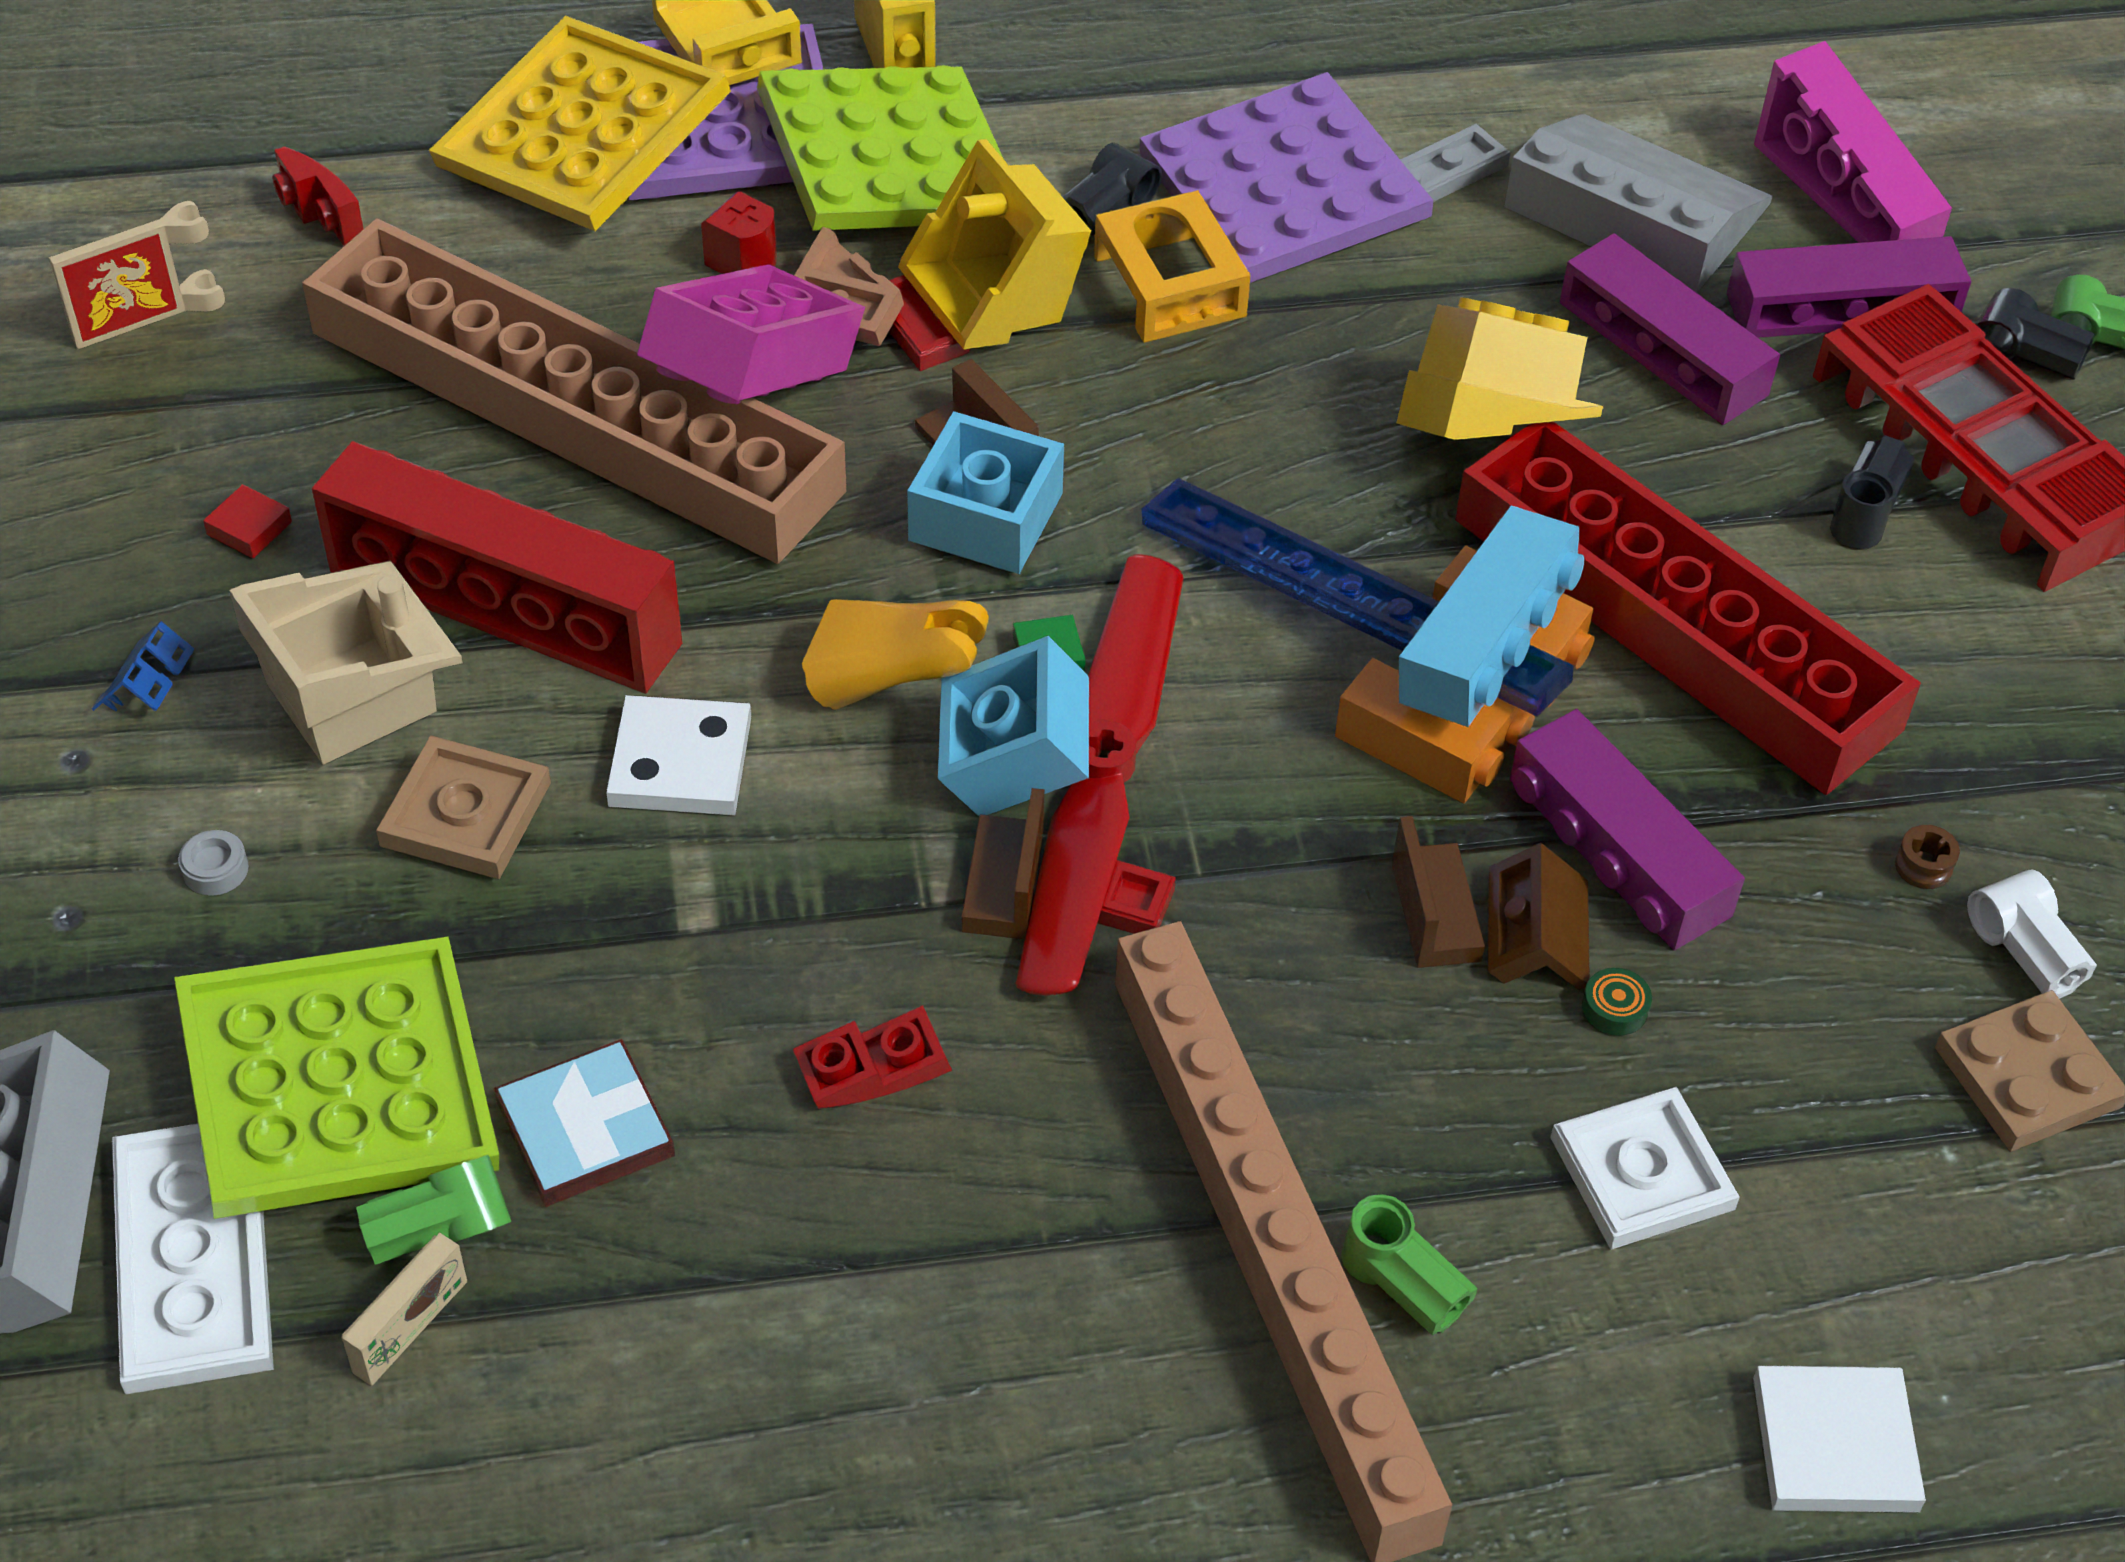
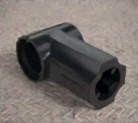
M1109 143L1098 153L1091 167L1090 174L1066 193L1063 198L1091 230L1090 235L1093 236L1095 235L1096 215L1151 202L1161 184L1162 171L1158 165L1117 143Z
M2004 288L1995 292L1975 324L1986 333L1985 339L1991 342L2009 360L2017 356L2074 380L2095 338L2094 333L2039 312L2035 300L2029 294L2015 288Z
M1886 435L1877 441H1867L1852 472L1843 479L1830 524L1832 536L1841 544L1856 549H1869L1876 546L1882 540L1888 517L1914 464L1915 457L1908 453L1903 441Z

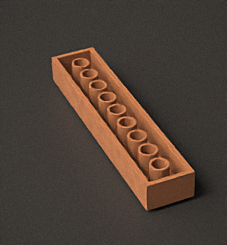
M378 218L302 282L313 334L776 564H779L847 492L844 441L752 397L742 400L739 404L725 403L710 397L706 393L708 387L693 380L679 381L663 376L657 372V364L637 355L639 343Z

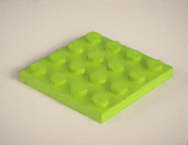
M946 65L916 68L890 66L868 69L839 67L820 70L789 68L759 72L757 83L759 96L812 230H821L822 227L837 230L920 226L927 213L936 212L977 140L987 139L1003 158L962 67Z
M449 937L174 977L214 1219L422 1184L429 1181L427 1177L429 1175L489 1155L494 1171H499V1151Z

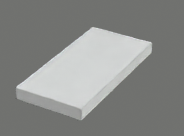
M198 1124L112 1137L120 1383L125 1395L274 1370L263 1211L214 1219Z

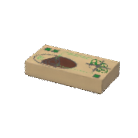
M441 1233L437 1236L435 1235L342 1334L344 1347L354 1375L373 1386L467 1283L460 1247L457 1243Z

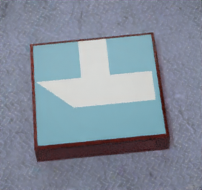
M622 1039L494 1088L496 1102L545 1207L675 1156L674 1142Z

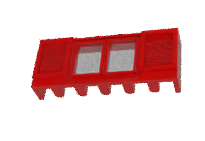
M1929 283L1844 322L1841 328L1824 335L1813 377L1821 383L1850 369L1851 375L1845 392L1846 401L1850 407L1859 409L1871 403L1876 393L1889 405L1883 425L1884 435L1903 441L1911 436L1914 428L1928 441L1921 462L1922 471L1928 479L1935 480L1949 473L1952 464L1967 477L1960 498V505L1968 516H1975L1990 507L1991 501L1996 503L2008 515L2000 535V543L2006 552L2012 554L2027 547L2032 538L2049 553L2036 584L2042 591L2046 592L2125 551V456L2106 439L2103 441L2099 440L2069 411L2064 409L2028 375L1995 348L1991 342L1986 340V333Z

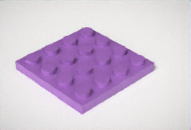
M813 23L800 25L802 63L784 69H823ZM667 39L638 42L679 57ZM758 77L729 85L731 92L629 196V200L656 199L664 196L700 192L709 193L718 190L753 186L763 187L771 184L793 182L757 90Z
M1328 72L1140 137V155L1161 168V183L1171 196L1196 190L1200 192L1250 273V283L1432 217L1433 199Z

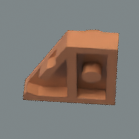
M822 227L794 275L865 307L856 341L881 346L904 305L900 289L884 275L874 273L870 263L857 252L853 255L839 244L836 234L829 228Z

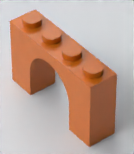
M1465 545L1435 581L1430 614L1475 555L1476 550ZM1563 593L1558 599L1554 616L1546 628L1539 627L1530 640V645L1523 662L1518 667H1510L1507 671L1509 678L1502 683L1494 703L1491 706L1483 705L1469 727L1400 704L1399 671L1372 657L1340 696L1335 737L1465 804L1479 784L1487 787L1493 782L1502 766L1504 752L1510 744L1517 746L1518 740L1528 735L1535 719V712L1540 705L1548 708L1553 704L1561 691L1565 680V673L1571 666L1579 669L1587 659L1594 643V636L1588 634L1594 608Z

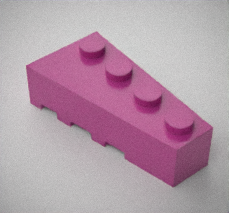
M1820 42L1774 60L1754 145L1859 243L1943 237L1952 207L1827 42Z

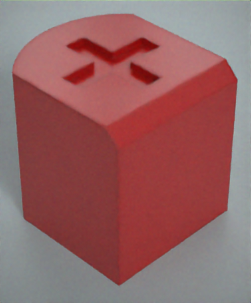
M738 191L701 223L705 266L721 274L768 264L773 267L776 266L777 253L773 207Z

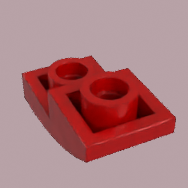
M285 146L275 149L279 173L273 174L272 180L283 206L292 205L304 224L319 219L323 229L326 232L333 230L343 246L364 229L359 201L339 177L322 164L298 151Z
M923 1005L861 1033L854 1020L793 1048L818 1109L848 1105L886 1096L952 1071Z

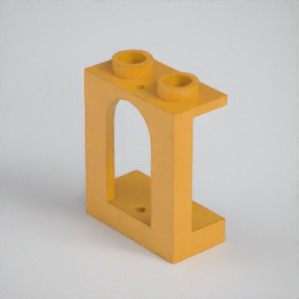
M1198 190L1096 215L1094 258L1097 262L1112 258L1137 301L1135 329L1143 343L1247 317L1251 275ZM1194 238L1212 268L1163 280L1146 250Z

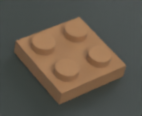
M430 735L376 830L379 845L383 848L500 879L551 784L549 767Z
M2053 990L1941 1032L1935 1046L1937 1052L2010 1152L2123 1108L2125 1105V1084Z

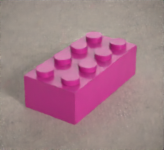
M769 264L655 288L637 355L657 364L656 370L663 376L679 381L693 380L708 387L706 393L710 397L725 403L739 404L747 398L767 396L772 391L783 388H795L797 384L811 380L820 381L825 376L846 371L865 307Z

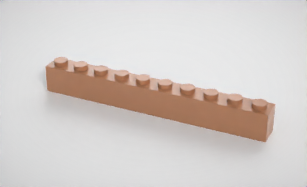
M1179 921L1118 938L1115 986L1370 1562H1393L1442 1546L1452 1509L1451 1500L1182 922Z

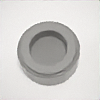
M210 830L193 836L183 845L178 857L185 884L192 891L202 895L213 896L227 893L240 885L248 872L249 865L243 843L234 834L223 830Z

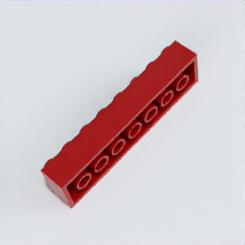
M1554 421L1529 424L1464 470L1455 521L1482 541L1487 539L1511 505L1578 526V553L1584 556V567L1576 587L1573 590L1565 589L1563 593L1593 607L1591 622L1824 795H1828L1905 730L1921 685L1920 681Z

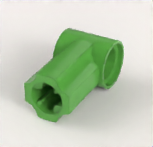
M2078 274L2068 276L2062 280L2056 288L2050 316L2094 333L2093 343L2098 342L2125 349V298L2107 294L2104 285L2098 279L2089 275Z
M489 1155L427 1176L428 1182L406 1190H397L357 1206L359 1225L375 1265L421 1249L439 1233L453 1242H457L512 1222Z
M1383 1194L1368 1196L1361 1200L1353 1209L1341 1252L1344 1267L1351 1276L1360 1282L1371 1285L1378 1284L1432 1336L1437 1332L1443 1333L1459 1319L1462 1312L1474 1300L1478 1288L1414 1230L1413 1215L1403 1202L1395 1197ZM1366 1235L1380 1236L1390 1244L1381 1245L1374 1243Z

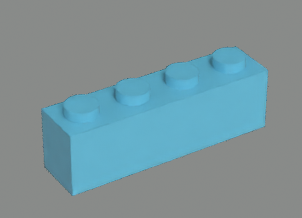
M1511 505L1400 654L1399 703L1469 727L1483 705L1491 706L1500 692L1503 677L1511 666L1518 667L1523 662L1530 645V640L1539 627L1546 628L1554 616L1558 599L1565 589L1573 590L1581 577L1584 567V556L1578 553L1579 527Z

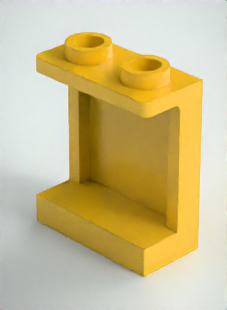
M652 0L654 21L678 56L684 60L725 74L729 85L758 77L760 71L781 70L802 63L800 20L791 8L776 13L767 0Z
M854 0L855 20L875 68L890 66L900 68L936 67L935 0Z

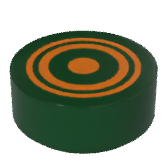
M1606 968L1598 971L1589 979L1582 1000L1583 1013L1588 1022L1601 1032L1617 1036L1632 1034L1638 1031L1648 1018L1652 1004V993L1646 981L1638 974L1623 968Z

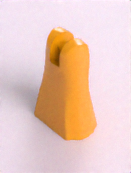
M832 599L827 605L802 662L806 686L813 698L823 707L837 710L899 684L945 678L968 671L977 656L975 644L984 638L989 615L981 604L967 600H947L931 603H894Z

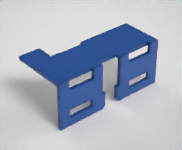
M160 621L137 642L110 687L99 696L91 709L94 711L104 703L109 708L117 711V708L111 701L121 706L124 705L113 694L123 685L156 711L173 684L163 673L159 674L140 658L145 649L165 664L167 670L174 675H178L193 653L194 648ZM159 630L163 635L155 646L151 643V640ZM179 646L183 653L176 662L171 657ZM136 665L140 668V671L132 682L128 676ZM156 683L161 688L153 699L148 693Z

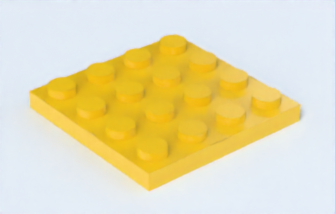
M565 16L429 149L435 166L596 231L731 92L725 74Z

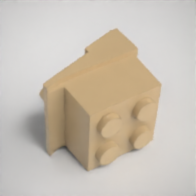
M391 561L304 579L300 573L243 584L229 590L240 632L256 653L268 687L323 765L437 712L432 671L463 663L458 650Z

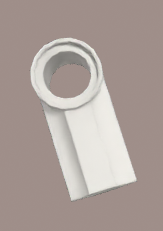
M2033 869L2026 870L1975 890L1970 894L1967 903L1968 915L1977 934L1992 946L2003 943L2042 994L2053 990L2060 999L2073 993L2078 986L2091 978L2097 964L2057 916L2058 904L2054 890L2040 872Z

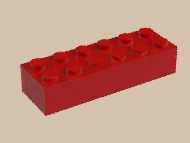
M354 441L347 446L311 488L331 573L391 561L427 610L647 694L682 645L674 561L663 557L655 551L643 550L611 538L599 530L584 528L555 517L548 511L528 507L504 498L492 490L477 488L448 477L441 471L426 469L397 458L387 451L375 450Z

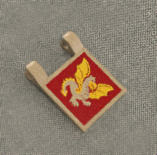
M184 201L178 203L156 221L49 257L72 339L77 349L184 311H213L223 306L225 303L223 289L216 285L215 277L210 270L204 269L194 272L182 284L179 285L169 243H197L206 239L209 234L207 221L204 217H200L198 207L194 202Z

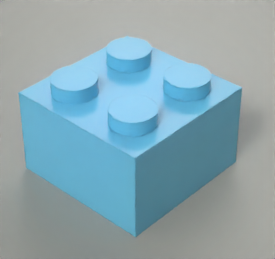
M953 411L907 491L908 541L1020 574L1063 494L1064 444Z
M1049 636L972 665L968 671L941 678L938 779L979 817L980 814L989 815L1030 800L1032 788L1045 789L1044 794L1089 778V676Z

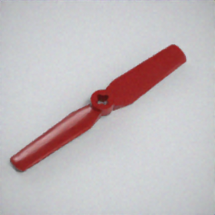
M1134 554L1127 558L1088 674L1089 778L1071 784L1051 818L1015 983L1018 989L1032 995H1060L1072 991L1079 984L1130 818L1124 783L1133 775L1136 754L1156 726L1184 577L1181 570L1173 564L1150 555ZM1101 750L1110 751L1108 758L1099 757Z

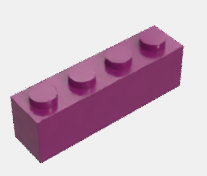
M1615 233L1567 261L1559 303L1720 424L1725 425L1769 396L1780 353Z
M1952 236L1736 252L1726 294L1737 323L1756 337L1762 338L1832 332L1841 328L1844 322L1928 283L1962 312L1972 281Z
M1578 709L1518 740L1510 775V781L1513 783L1518 795L1525 802L1533 804L1553 825L1559 838L1565 844L1573 846L1594 867L1598 878L1605 886L1615 889L1636 911L1639 920L1646 929L1657 933L1675 951L1733 917L1745 877Z

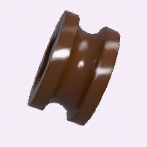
M1934 825L1912 827L1904 834L1895 859L1896 870L1901 878L1912 886L1921 889L1942 887L1950 880L1954 866H1956L1960 855L1959 843L1952 834L1943 828ZM1923 852L1933 855L1932 862L1921 859Z

